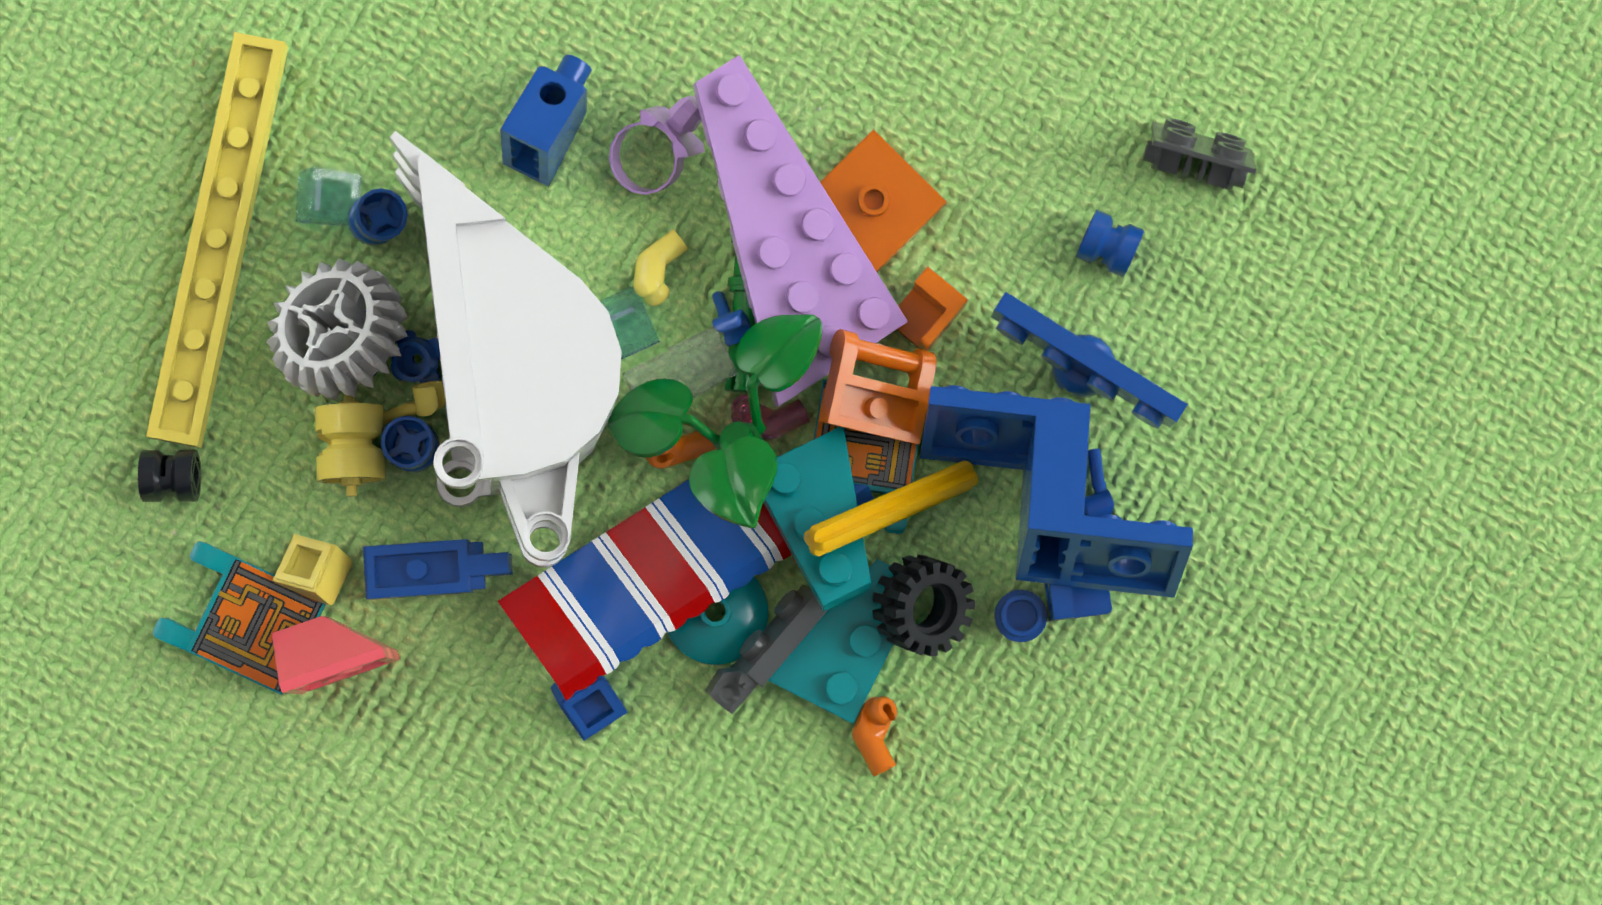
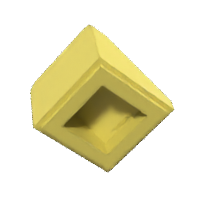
M294 534L272 581L318 602L333 605L352 565V559L337 545Z

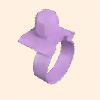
M690 95L679 99L670 109L663 106H654L640 110V122L627 125L616 134L610 145L609 162L612 173L620 185L633 193L644 195L662 191L677 181L683 170L685 157L705 152L703 142L692 133L702 122L696 97ZM637 125L655 126L666 133L673 143L672 149L675 157L673 172L668 181L660 188L649 189L640 187L632 182L622 169L619 157L621 143L627 132Z

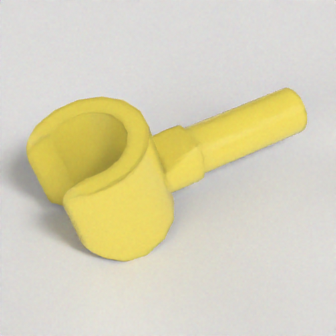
M428 381L412 386L414 401L384 411V425L402 416H413L416 414L421 417L429 416L437 409H441L446 403L442 381Z

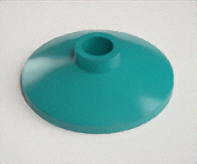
M754 576L748 584L731 590L730 594L720 601L726 609V614L722 620L717 622L710 621L704 611L696 617L688 618L679 629L668 632L675 646L686 656L705 664L720 665L737 661L741 657L739 651L745 640L757 630L763 631L767 626V599L762 586Z

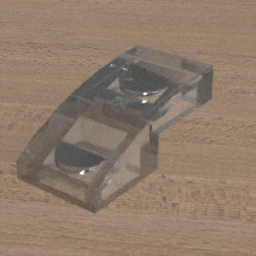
M713 326L669 347V351L622 373L630 391L647 381L666 378L674 379L686 385L691 390L693 398L738 374L718 331Z

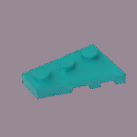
M838 427L777 457V474L764 501L765 507L823 612L871 588L863 537L822 556L811 554L809 546L804 542V533L811 526L857 507L844 428Z
M877 559L869 567L871 588L830 608L768 681L854 724L893 644L886 640L887 636L880 634L877 626L882 622L873 619L872 610L881 608V604L872 601L874 592L883 594L885 587L878 584V581L882 575L889 578L893 576L888 569L890 565Z

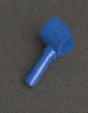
M717 291L713 293L712 299L718 317L713 319L712 324L718 332L723 333L725 344L729 347L740 342L744 334L751 328V324L742 309L731 312L724 293Z
M1101 449L1088 450L1091 485L1095 494L1085 497L1084 515L1094 517L1102 514L1112 515L1114 501L1104 481Z

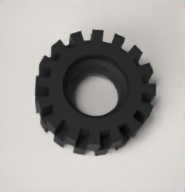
M917 554V558L910 555L902 558L903 565L894 562L888 567L893 574L891 578L882 575L878 581V584L884 586L885 589L883 594L874 592L872 601L881 604V608L872 610L873 619L882 622L877 626L880 634L887 636L886 640L891 644L916 654L938 656V650L946 653L953 649L949 639L960 642L965 636L959 630L960 626L970 627L973 618L965 616L966 609H975V600L965 596L974 592L972 584L963 581L967 576L962 570L956 569L954 565L925 555ZM931 586L934 592L932 610L923 622L916 624L913 617L915 601L926 587Z

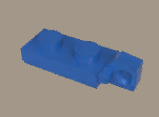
M468 539L363 547L365 595L367 600L473 593V590L486 589L485 577L513 575L512 554H509V552L484 554L483 542H470Z

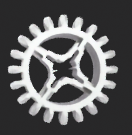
M339 258L333 268L329 264L319 262L316 275L314 276L311 273L301 271L302 283L297 287L285 285L289 297L285 302L274 303L276 311L280 315L267 322L270 330L274 333L266 342L270 346V350L275 353L272 358L275 366L283 372L285 379L293 386H299L308 395H314L315 397L322 394L326 398L336 401L341 392L355 397L358 384L360 383L365 387L374 388L372 376L378 371L390 374L385 362L390 356H401L399 347L395 345V342L407 337L405 328L400 323L408 316L405 313V309L400 305L402 299L399 292L389 284V280L382 273L374 271L359 261L352 265L348 261Z

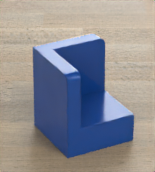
M1044 583L1049 622L1104 615L1112 611L1109 590Z

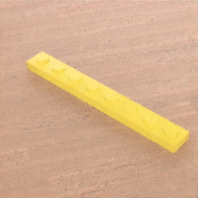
M234 32L146 437L202 448L289 46L284 41Z

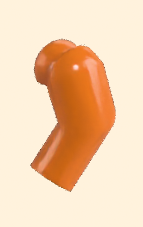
M698 431L681 435L679 441L670 450L659 456L646 458V460L654 468L663 469L696 459L702 454L716 449L712 442Z
M886 696L868 699L863 704L852 730L853 740L873 777L896 765L884 743V739L891 722L896 719L897 707L894 701Z

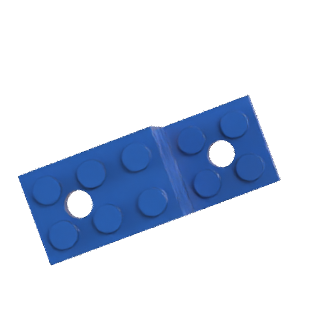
M957 385L930 387L921 440V459L957 463L964 460L974 465L1023 470L1015 580L1175 598L1193 547V528L1177 526L1172 522L1164 520L1147 523L1123 520L1111 514H1102L1095 517L1084 515L1091 404L1078 403L1063 397L1052 399L1025 397L1010 391L999 393L972 391Z

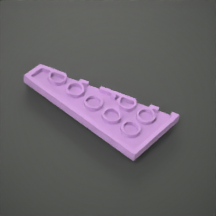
M738 55L695 82L692 86L707 144L711 148L719 179L717 183L721 198L725 202L731 226L729 229L748 304L752 308L755 323L773 316L809 314L820 318L823 325L819 348L806 373L791 387L780 392H771L775 407H779L829 374L832 361L830 344L837 330L843 329L858 334L859 339L877 343L908 321L741 56Z

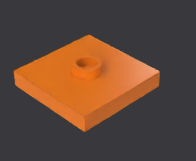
M874 129L820 181L877 273L947 203Z

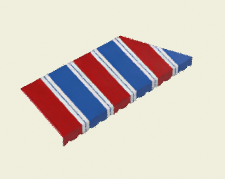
M688 479L559 561L556 565H553L498 600V603L555 681L567 701L574 695L575 691L589 687L596 681L598 676L611 673L619 666L621 661L634 658L641 652L643 647L657 643L666 632L679 629L688 618L702 614L709 604L722 601L730 594L731 590L745 586L752 580L754 575L765 573L776 561L784 560L792 554L764 503L755 528L740 526L719 518L701 505L693 495ZM854 483L857 506L874 499L869 486Z

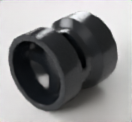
M142 450L138 462V489L142 502H161L165 497H175L180 502H197L201 492L202 475L198 451L179 450L175 455H164L160 450Z

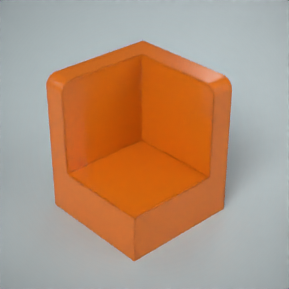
M927 267L914 282L913 289L898 306L908 322L896 329V331L918 349L929 351L963 311L968 299L931 268Z

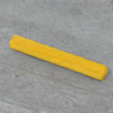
M963 460L811 526L804 533V542L809 546L811 554L822 556L971 490L973 486L978 484L979 476L974 471L973 464Z

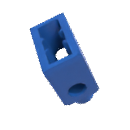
M567 54L564 55L556 71L545 66L537 68L500 129L503 165L549 187L587 112V89L584 87V84L592 69L586 62L576 56Z

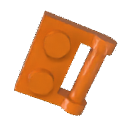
M843 329L837 330L830 344L832 361L818 422L919 445L930 387L933 384L937 359L935 353L922 349H915L913 352L861 340L855 332ZM856 360L907 372L910 378L908 388L853 375Z

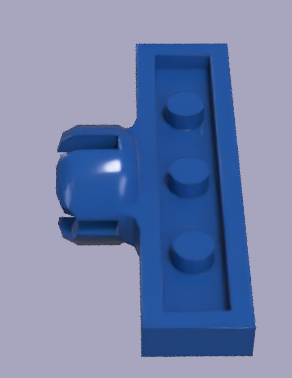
M1007 292L1004 293L991 315V318L999 322L996 329L1008 339L1021 345L1027 339L1043 349L1044 352L1041 357L1052 365V376L1057 386L1061 390L1065 388L1068 392H1071L1073 397L1090 398L1099 394L1113 401L1117 395L1135 406L1132 410L1134 416L1159 429L1162 423L1169 428L1177 423L1188 405L1117 361L1111 348L1101 338L1090 334L1075 335Z

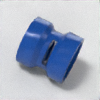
M379 188L373 189L357 199L349 209L347 220L349 230L357 240L363 244L376 246L386 243L401 233L406 226L408 213L406 205L399 195L392 190Z
M1096 209L1075 257L1092 263L1097 261L1100 256L1103 258L1101 263L1106 264L1109 272L1123 278L1136 253L1144 230L1132 224L1125 226L1118 224L1115 229L1112 227L1113 220L1111 215Z
M402 416L392 420L385 427L381 436V448L384 456L393 465L406 472L418 473L427 470L433 465L434 454L440 446L435 431L423 420L414 416Z

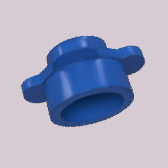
M405 330L407 337L396 341L401 356H392L391 372L393 376L398 380L407 382L439 381L440 375L437 371L440 359L438 338L434 337L427 340L417 337L416 333L412 330ZM416 354H419L422 357V362L420 364L416 363L414 360Z

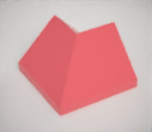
M320 616L272 633L278 681L282 693L304 694L400 660L396 649L326 616Z

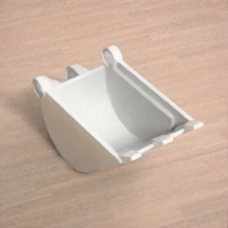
M395 131L390 137L391 144L396 149L393 154V160L398 166L395 176L423 212L436 330L440 349L449 439L444 441L434 454L433 466L437 476L436 486L439 495L446 503L454 507L471 505L479 497L500 495L523 557L536 567L547 568L556 565L563 558L570 543L578 464L593 452L611 416L619 394L622 351L609 312L579 277L509 224L506 218L468 190L463 182ZM451 450L452 461L442 466L445 454ZM457 468H463L471 472L468 477L462 479H454L447 475ZM475 484L473 492L462 498L454 497L445 488V485L450 488L465 489ZM540 528H548L558 536L559 546L553 551L541 552L531 544L529 538L531 533Z

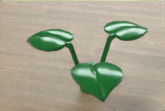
M809 314L773 316L753 325L741 338L736 351V363L744 374L751 376L747 381L752 419L750 424L739 421L728 424L720 435H717L696 417L686 414L693 402L691 390L679 381L664 378L647 381L628 392L613 409L607 427L611 430L622 449L631 455L643 458L659 456L670 450L679 441L683 432V424L694 428L712 442L717 450L702 454L694 462L689 478L693 495L701 505L719 518L740 526L755 528L762 505L774 483L778 466L774 450L761 437V434L766 430V426L761 419L758 386L761 383L764 388L771 392H780L800 380L810 367L819 348L823 331L822 321L815 315Z

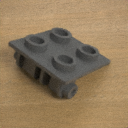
M1166 118L1165 124L1152 122V141L1148 140L1143 161L1152 163L1151 168L1177 174L1182 155L1185 154L1181 177L1186 178L1193 157L1201 159L1196 181L1202 182L1208 162L1210 161L1212 163L1206 183L1230 191L1233 186L1243 188L1248 172L1256 173L1257 169L1253 151L1250 148H1246V140L1238 136L1216 132L1215 138L1195 133L1196 126L1174 118Z

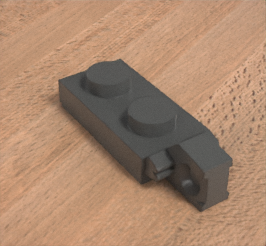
M802 585L797 591H789L777 603L774 609L776 616L763 631L757 630L745 640L739 651L741 657L730 668L718 669L705 691L719 705L733 714L758 684L761 687L764 686L828 610L822 611L813 592L805 585Z

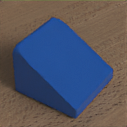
M605 675L598 676L596 681L589 687L575 691L574 695L567 701L556 683L551 686V691L558 705L583 741L628 713Z

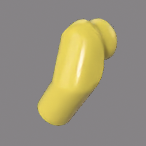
M674 229L641 252L636 259L633 288L636 295L643 297L645 304L649 306L660 305L668 298L670 291L664 284L666 266L688 250L686 244Z

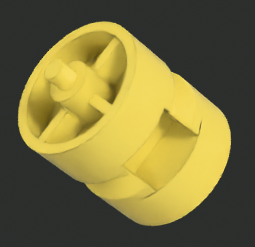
M344 394V401H340L338 404L315 407V432L318 433L319 439L328 443V447L322 450L319 456L316 457L317 482L341 484V486L346 487V496L352 497L357 496V486H362V483L386 480L385 456L382 455V449L373 445V440L384 431L383 405L360 403L359 401H354L353 396Z

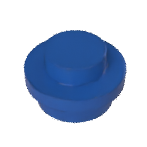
M1014 590L1004 595L997 603L994 613L995 624L1005 638L1014 642H1027L1035 639L1044 630L1047 622V610L1041 598L1033 592Z

